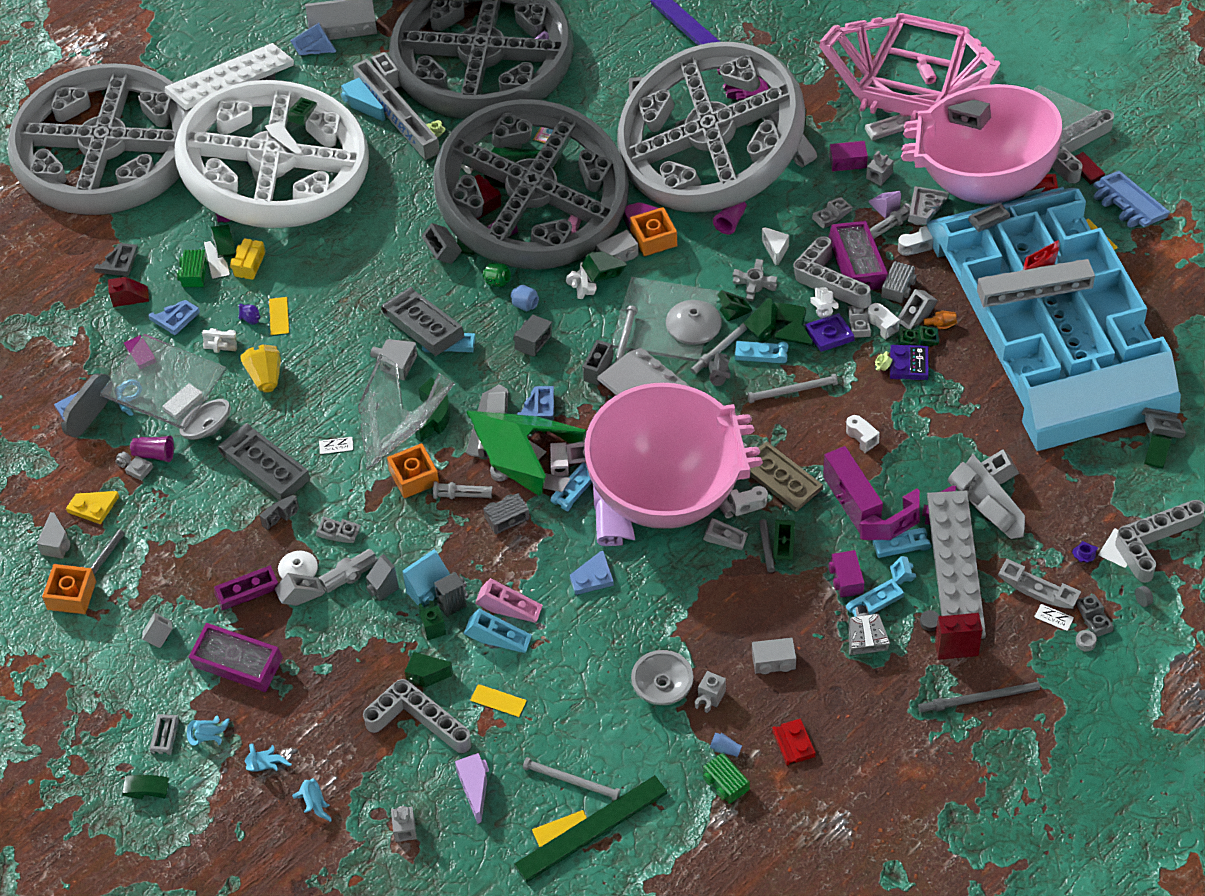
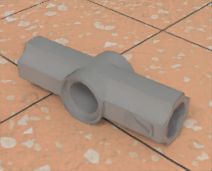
M370 549L352 559L344 558L338 562L335 569L319 577V582L325 592L329 593L346 582L348 584L356 582L363 572L375 565L378 559Z

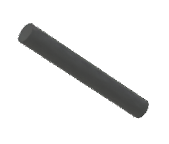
M763 519L759 521L767 571L771 573L775 571L767 521Z
M122 530L116 532L90 567L94 575L125 535Z

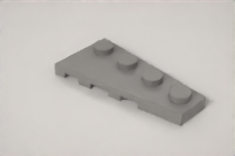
M914 186L908 222H912L915 225H926L949 199L950 193Z

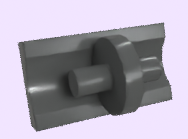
M716 353L714 361H709V379L715 386L722 385L726 378L730 379L731 372L728 367L729 360L726 354Z

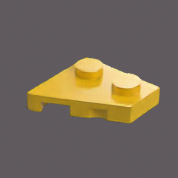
M117 491L75 494L66 508L67 513L102 524L119 498V493Z

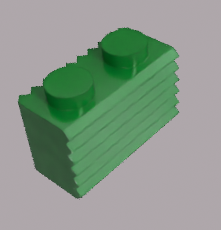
M185 249L183 257L179 258L181 270L177 271V280L181 282L182 287H204L208 262L204 249Z
M721 753L703 766V779L708 785L714 786L720 799L728 801L729 804L750 790V781L724 753Z

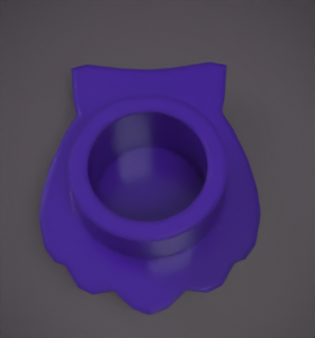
M239 304L238 318L251 325H256L261 318L257 307L249 304Z
M1082 541L1079 546L1073 549L1072 553L1079 562L1088 563L1095 559L1098 547Z

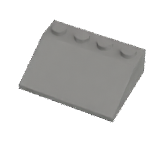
M642 348L628 352L597 378L598 381L616 395L633 387L651 383H675L689 386Z

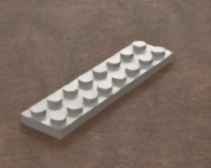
M967 491L927 493L941 616L979 613L983 629L981 639L986 636Z

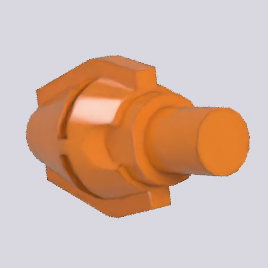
M939 311L932 318H924V326L934 325L938 329H946L957 324L956 313L950 311Z

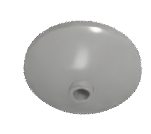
M687 300L678 303L668 312L666 328L668 333L681 343L689 345L703 344L712 340L719 333L721 316L713 305L705 301Z
M216 399L196 408L184 419L180 426L182 437L196 440L216 434L230 415L231 406L229 402L225 399Z
M668 650L652 651L642 656L635 663L631 674L632 686L637 695L644 701L655 705H669L680 701L689 693L693 684V671L689 662L678 653Z

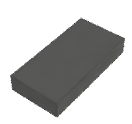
M999 202L970 215L968 221L980 232L1010 219V213Z

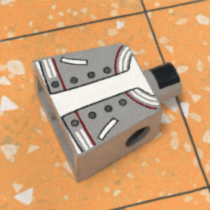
M866 605L856 607L857 616L851 617L849 621V655L888 650L890 643L879 614L869 615Z

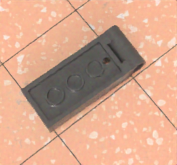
M412 287L407 288L380 306L383 314L393 324L435 356L465 337L463 327L417 293Z
M247 423L217 446L219 453L227 458L228 462L279 501L292 496L310 480L309 471Z

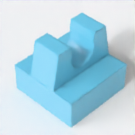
M901 556L890 567L893 580L897 584L901 585L904 581H913L916 578V574L911 572L913 564L909 563L908 557Z

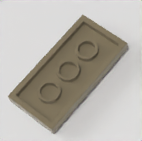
M766 441L759 447L760 453L755 458L761 457L763 463L761 466L750 468V476L795 512L823 490V484Z

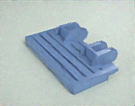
M1120 171L1102 177L1100 181L1095 182L1093 185L1098 189L1094 198L1096 200L1103 199L1102 205L1104 207L1115 203L1124 210L1120 214L1119 219L1121 221L1129 219L1127 226L1130 228L1139 224L1143 227L1167 218L1170 211Z

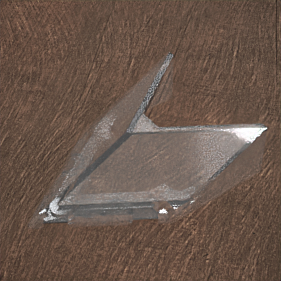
M380 354L358 405L362 419L363 447L367 457L366 469L372 468L420 430L455 383L438 373L428 399L412 412L405 410L402 404L397 364Z

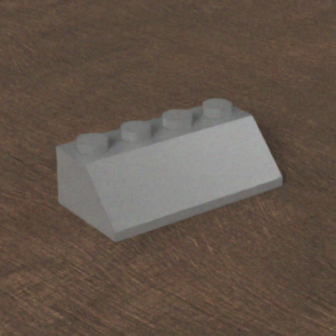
M333 0L305 4L308 27L311 28L320 23L330 40L377 34L372 0Z

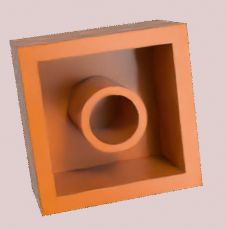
M664 207L630 217L631 233L638 243L643 256L677 246V231Z
M422 443L387 457L389 472L404 499L432 488L434 481L439 483L437 469Z
M53 564L42 595L47 610L86 614L96 584L92 568Z

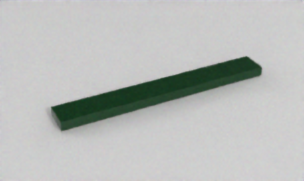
M654 775L514 863L515 869L526 883L665 796L667 789Z

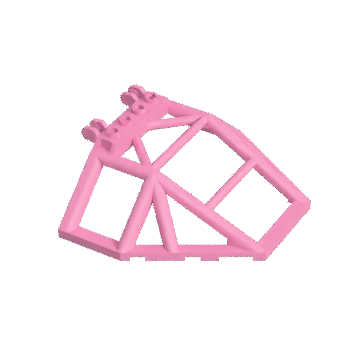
M904 13L896 14L895 18L884 20L881 17L873 18L868 23L865 20L846 23L845 27L841 28L839 25H835L820 40L819 46L852 92L859 98L861 102L860 111L864 112L866 107L870 108V113L875 114L877 108H880L885 112H897L902 116H911L910 121L918 119V111L929 110L934 104L951 94L976 86L990 85L1001 64L999 61L994 60L995 56L986 47H981L982 43L979 39L973 38L969 34L970 30L967 27ZM904 24L958 35L951 60L897 49L892 46ZM889 26V31L872 61L866 30ZM857 32L861 54L845 36L846 34ZM836 41L840 43L864 77L860 82L856 80L832 47ZM967 43L977 56L958 75ZM888 54L917 60V57L924 56L928 63L949 67L942 92L882 79L876 76ZM983 61L986 63V68L971 75ZM887 87H891V88H895V89H900V90H904V91H908V92H913V93H917V94H922V95H905V94H901V93H896V92H893L892 90H890V89L887 88Z

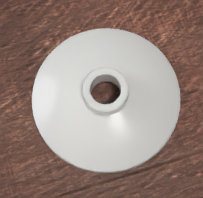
M294 551L282 558L278 566L279 575L282 579L287 573L314 577L318 570L316 558L305 551Z

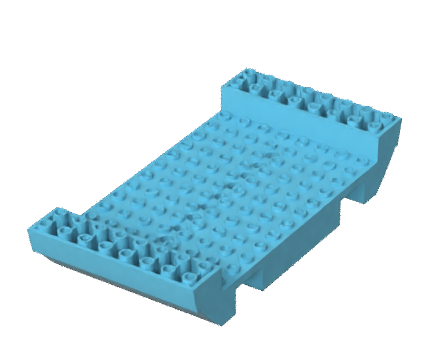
M1064 187L1001 203L1010 213V219L980 232L974 228L968 221L970 215L990 206L931 220L927 223V228L933 237L932 247L937 257H947L1024 407L1022 423L1036 451L1144 423L1146 416L1142 415V412L1145 408L1180 413L1181 394L1178 388L1172 351L1164 337L1153 339L1144 324L1147 307L1102 228L1090 229L1084 218L1086 200L1078 188L1064 189ZM1057 240L1060 242V247L1055 265L1088 259L1095 274L1093 288L989 307L982 306L977 293L978 278L1023 270L1026 257ZM1018 248L1026 249V251H1020ZM1051 301L1056 304L1050 305L1047 302ZM1054 315H1059L1063 318H1056ZM1066 328L1070 332H1064L1061 329ZM1070 342H1074L1075 344H1078V345H1077V346H1071L1069 343H1070Z

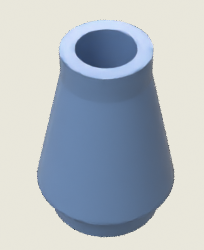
M721 732V734L715 733L709 748L717 753L738 757L742 745Z

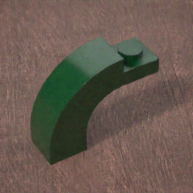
M432 377L418 388L420 400L431 408L430 413L414 427L416 439L420 442L430 437L433 431L441 434L450 419L447 392Z

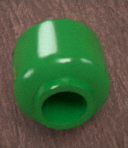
M490 263L483 270V278L489 286L503 287L510 281L511 272L505 264Z

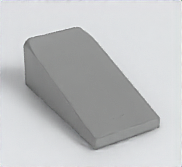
M712 518L703 540L742 550L748 533Z

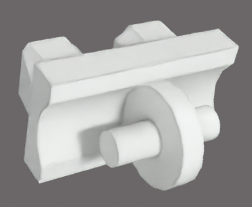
M583 262L580 263L579 271H572L566 277L568 285L572 286V288L577 287L578 299H583L585 294L594 295L596 291V284L590 283L592 281L581 266Z
M826 287L815 288V297H811V303L817 307L816 313L818 317L825 318L831 316L833 312L832 307L838 308V302L833 300V292L828 291Z
M213 328L203 330V349H213L214 353H219L220 350H237L235 330H228L227 332L218 331Z

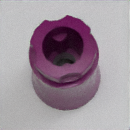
M745 201L722 209L713 218V225L719 232L724 234L735 232L737 224L747 207Z
M172 436L133 438L130 443L131 455L170 462L174 455V440Z

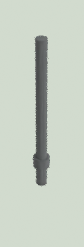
M1039 682L944 700L943 698L933 699V702L918 704L919 712L930 710L942 711L946 707L1040 690Z

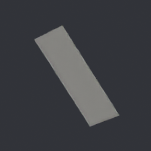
M545 473L546 479L543 488L562 492L571 478Z

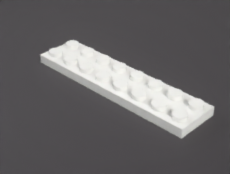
M271 43L165 86V93L187 110L217 90L242 82L260 80L293 66L294 60L275 44Z

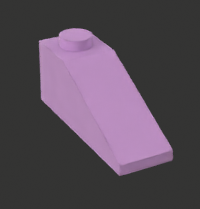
M479 753L455 761V766L478 824L482 821L487 785L486 772L489 769L486 760H481Z

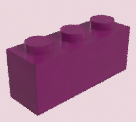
M270 565L214 586V594L221 611L275 591L278 581Z

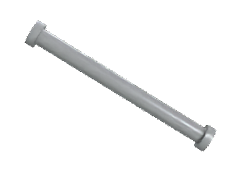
M635 306L627 307L626 312L628 314L615 362L625 354L634 316L638 312Z
M831 374V377L756 393L748 392L747 395L749 403H754L755 400L830 384L838 385L836 374Z
M528 757L523 764L524 770H534L612 797V800L618 799L621 793V789H612L533 762Z

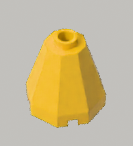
M263 344L259 346L258 350H254V347L247 349L241 355V361L259 391L264 393L272 392L278 384L281 356L277 346Z

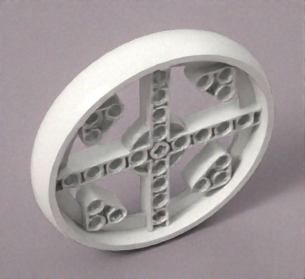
M277 80L242 82L217 90L203 98L188 112L177 132L174 152L176 166L181 179L190 193L200 203L229 220L265 228L301 226L332 215L344 207L358 192L365 179L369 164V150L364 132L357 119L346 107L333 97L314 88ZM302 97L317 102L316 108L306 122V130L325 147L297 144L302 152L296 154L272 137L268 131L257 133L252 138L222 134H229L252 122V107H272L269 124L281 122L286 128L288 111ZM217 122V131L220 134L207 133L211 126ZM337 137H338V139H339V141H340V143H341L343 149H335V148H327V147H333V146H335V145H336V142H337ZM201 156L215 157L209 159L206 167H204ZM217 158L247 161L253 169L259 172L254 199L237 194L238 176ZM293 167L320 170L294 183L293 200L272 201L277 175L286 173ZM323 171L336 172L338 175L329 184V175Z

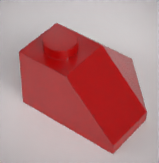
M1059 240L1026 257L1023 270L1055 265L1060 247Z

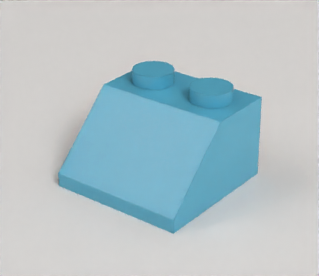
M435 549L402 571L406 593L418 606L420 603L424 606L429 604L430 600L433 601L436 598L434 582L450 575Z

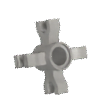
M756 259L754 268L748 270L747 273L734 269L733 284H747V301H754L755 293L761 291L763 287L771 291L776 290L777 277L763 276L762 265L764 260Z

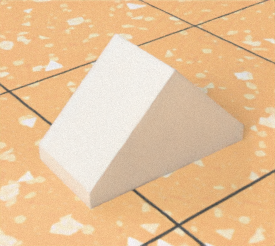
M766 227L762 228V242L775 266L779 265L789 247V235Z

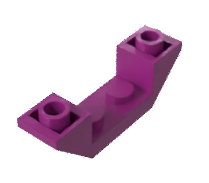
M915 489L903 496V510L884 521L873 514L859 523L860 539L892 540L920 523V490Z

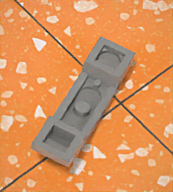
M1006 559L998 574L1006 583L1041 602L1073 609L1081 591L1063 583L1059 587L1025 572V566Z

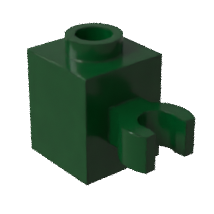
M432 600L429 601V608H423L422 603L419 604L420 621L427 640L446 635L440 609L438 606L434 607Z

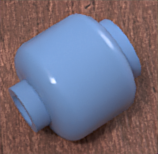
M520 285L511 292L513 306L526 312L531 309L533 310L538 304L539 297L537 296V291L528 286Z

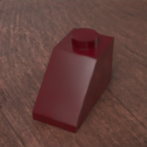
M128 277L108 280L109 295L113 307L149 302L147 285Z

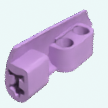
M593 485L597 543L601 546H617L623 544L622 538L635 540L631 521L610 508Z

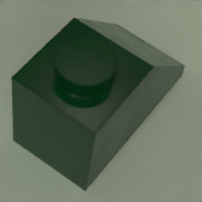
M603 251L589 253L581 265L592 282L618 277L627 266L626 262Z
M769 297L743 323L748 331L762 343L769 340L776 331L777 306Z
M413 652L404 672L406 680L414 686L428 687L451 677L453 669L452 663L449 661Z

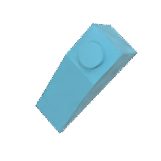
M360 78L341 85L342 100L345 103L347 102L351 108L378 120H385L383 106Z
M480 608L469 618L464 631L465 635L481 643L522 653L527 651L532 636Z

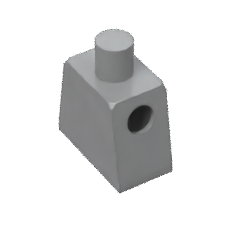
M391 339L386 340L382 348L372 347L370 357L377 359L380 371L401 380H405L418 355L416 342Z

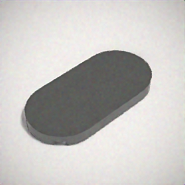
M103 373L92 375L63 412L64 422H61L64 434L74 438L79 437L101 412L112 394L113 384L110 376Z

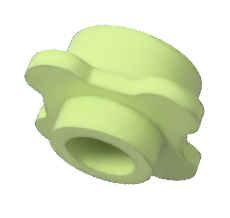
M439 120L426 124L436 137L441 136L445 132V128L442 127V122Z
M886 351L877 357L875 361L877 371L880 369L885 371L891 365L892 358L888 356L889 352Z

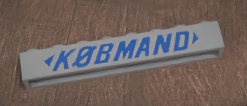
M365 59L353 65L354 78L362 80L383 106L384 114L424 160L437 155L440 151L438 138L371 62Z

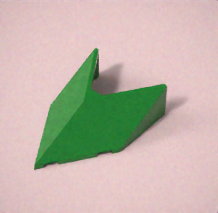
M468 410L466 412L474 424L473 428L484 451L487 452L490 458L489 461L492 467L538 496L542 494L546 475L527 438L528 435H532L534 430L542 431L544 434L549 431L567 443L572 444L582 442L586 433V429L537 416Z

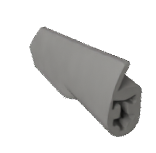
M498 384L491 390L482 393L478 411L507 414L508 389ZM473 428L466 450L467 455L489 458Z
M972 454L967 463L962 462L951 473L947 480L948 483L956 486L957 491H967L968 500L976 506V509L1010 539L1024 537L1025 515L977 457Z

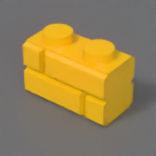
M244 238L241 245L237 246L236 257L232 258L230 262V268L233 270L235 277H245L252 280L255 278L266 253L262 241H252L251 239Z

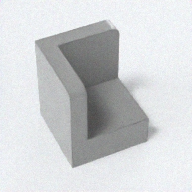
M154 612L142 632V639L161 648L172 630V621Z

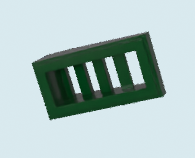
M301 97L288 111L287 121L304 126L316 108L317 102Z

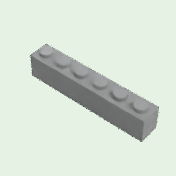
M1088 259L1076 260L1068 263L978 278L977 293L982 306L989 307L1093 288L1095 274Z

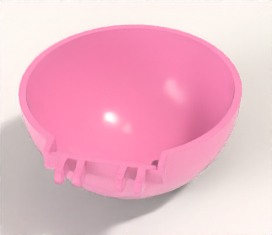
M995 84L968 88L945 97L927 111H918V120L905 122L903 135L905 138H916V143L903 145L901 158L903 161H914L915 168L926 167L928 173L937 184L962 200L977 204L1008 202L1032 190L1050 171L1061 144V115L1057 107L1048 98L1024 87ZM970 100L990 103L991 118L982 130L949 122V106Z
M675 383L644 384L614 396L595 414L585 438L586 466L590 479L601 498L610 508L625 519L651 528L682 527L708 516L724 502L731 493L736 481L750 478V468L761 466L763 461L761 457L755 458L760 453L758 447L744 448L741 436L749 435L755 431L753 425L748 424L752 421L750 415L736 416L734 404L723 406L715 398L698 389Z

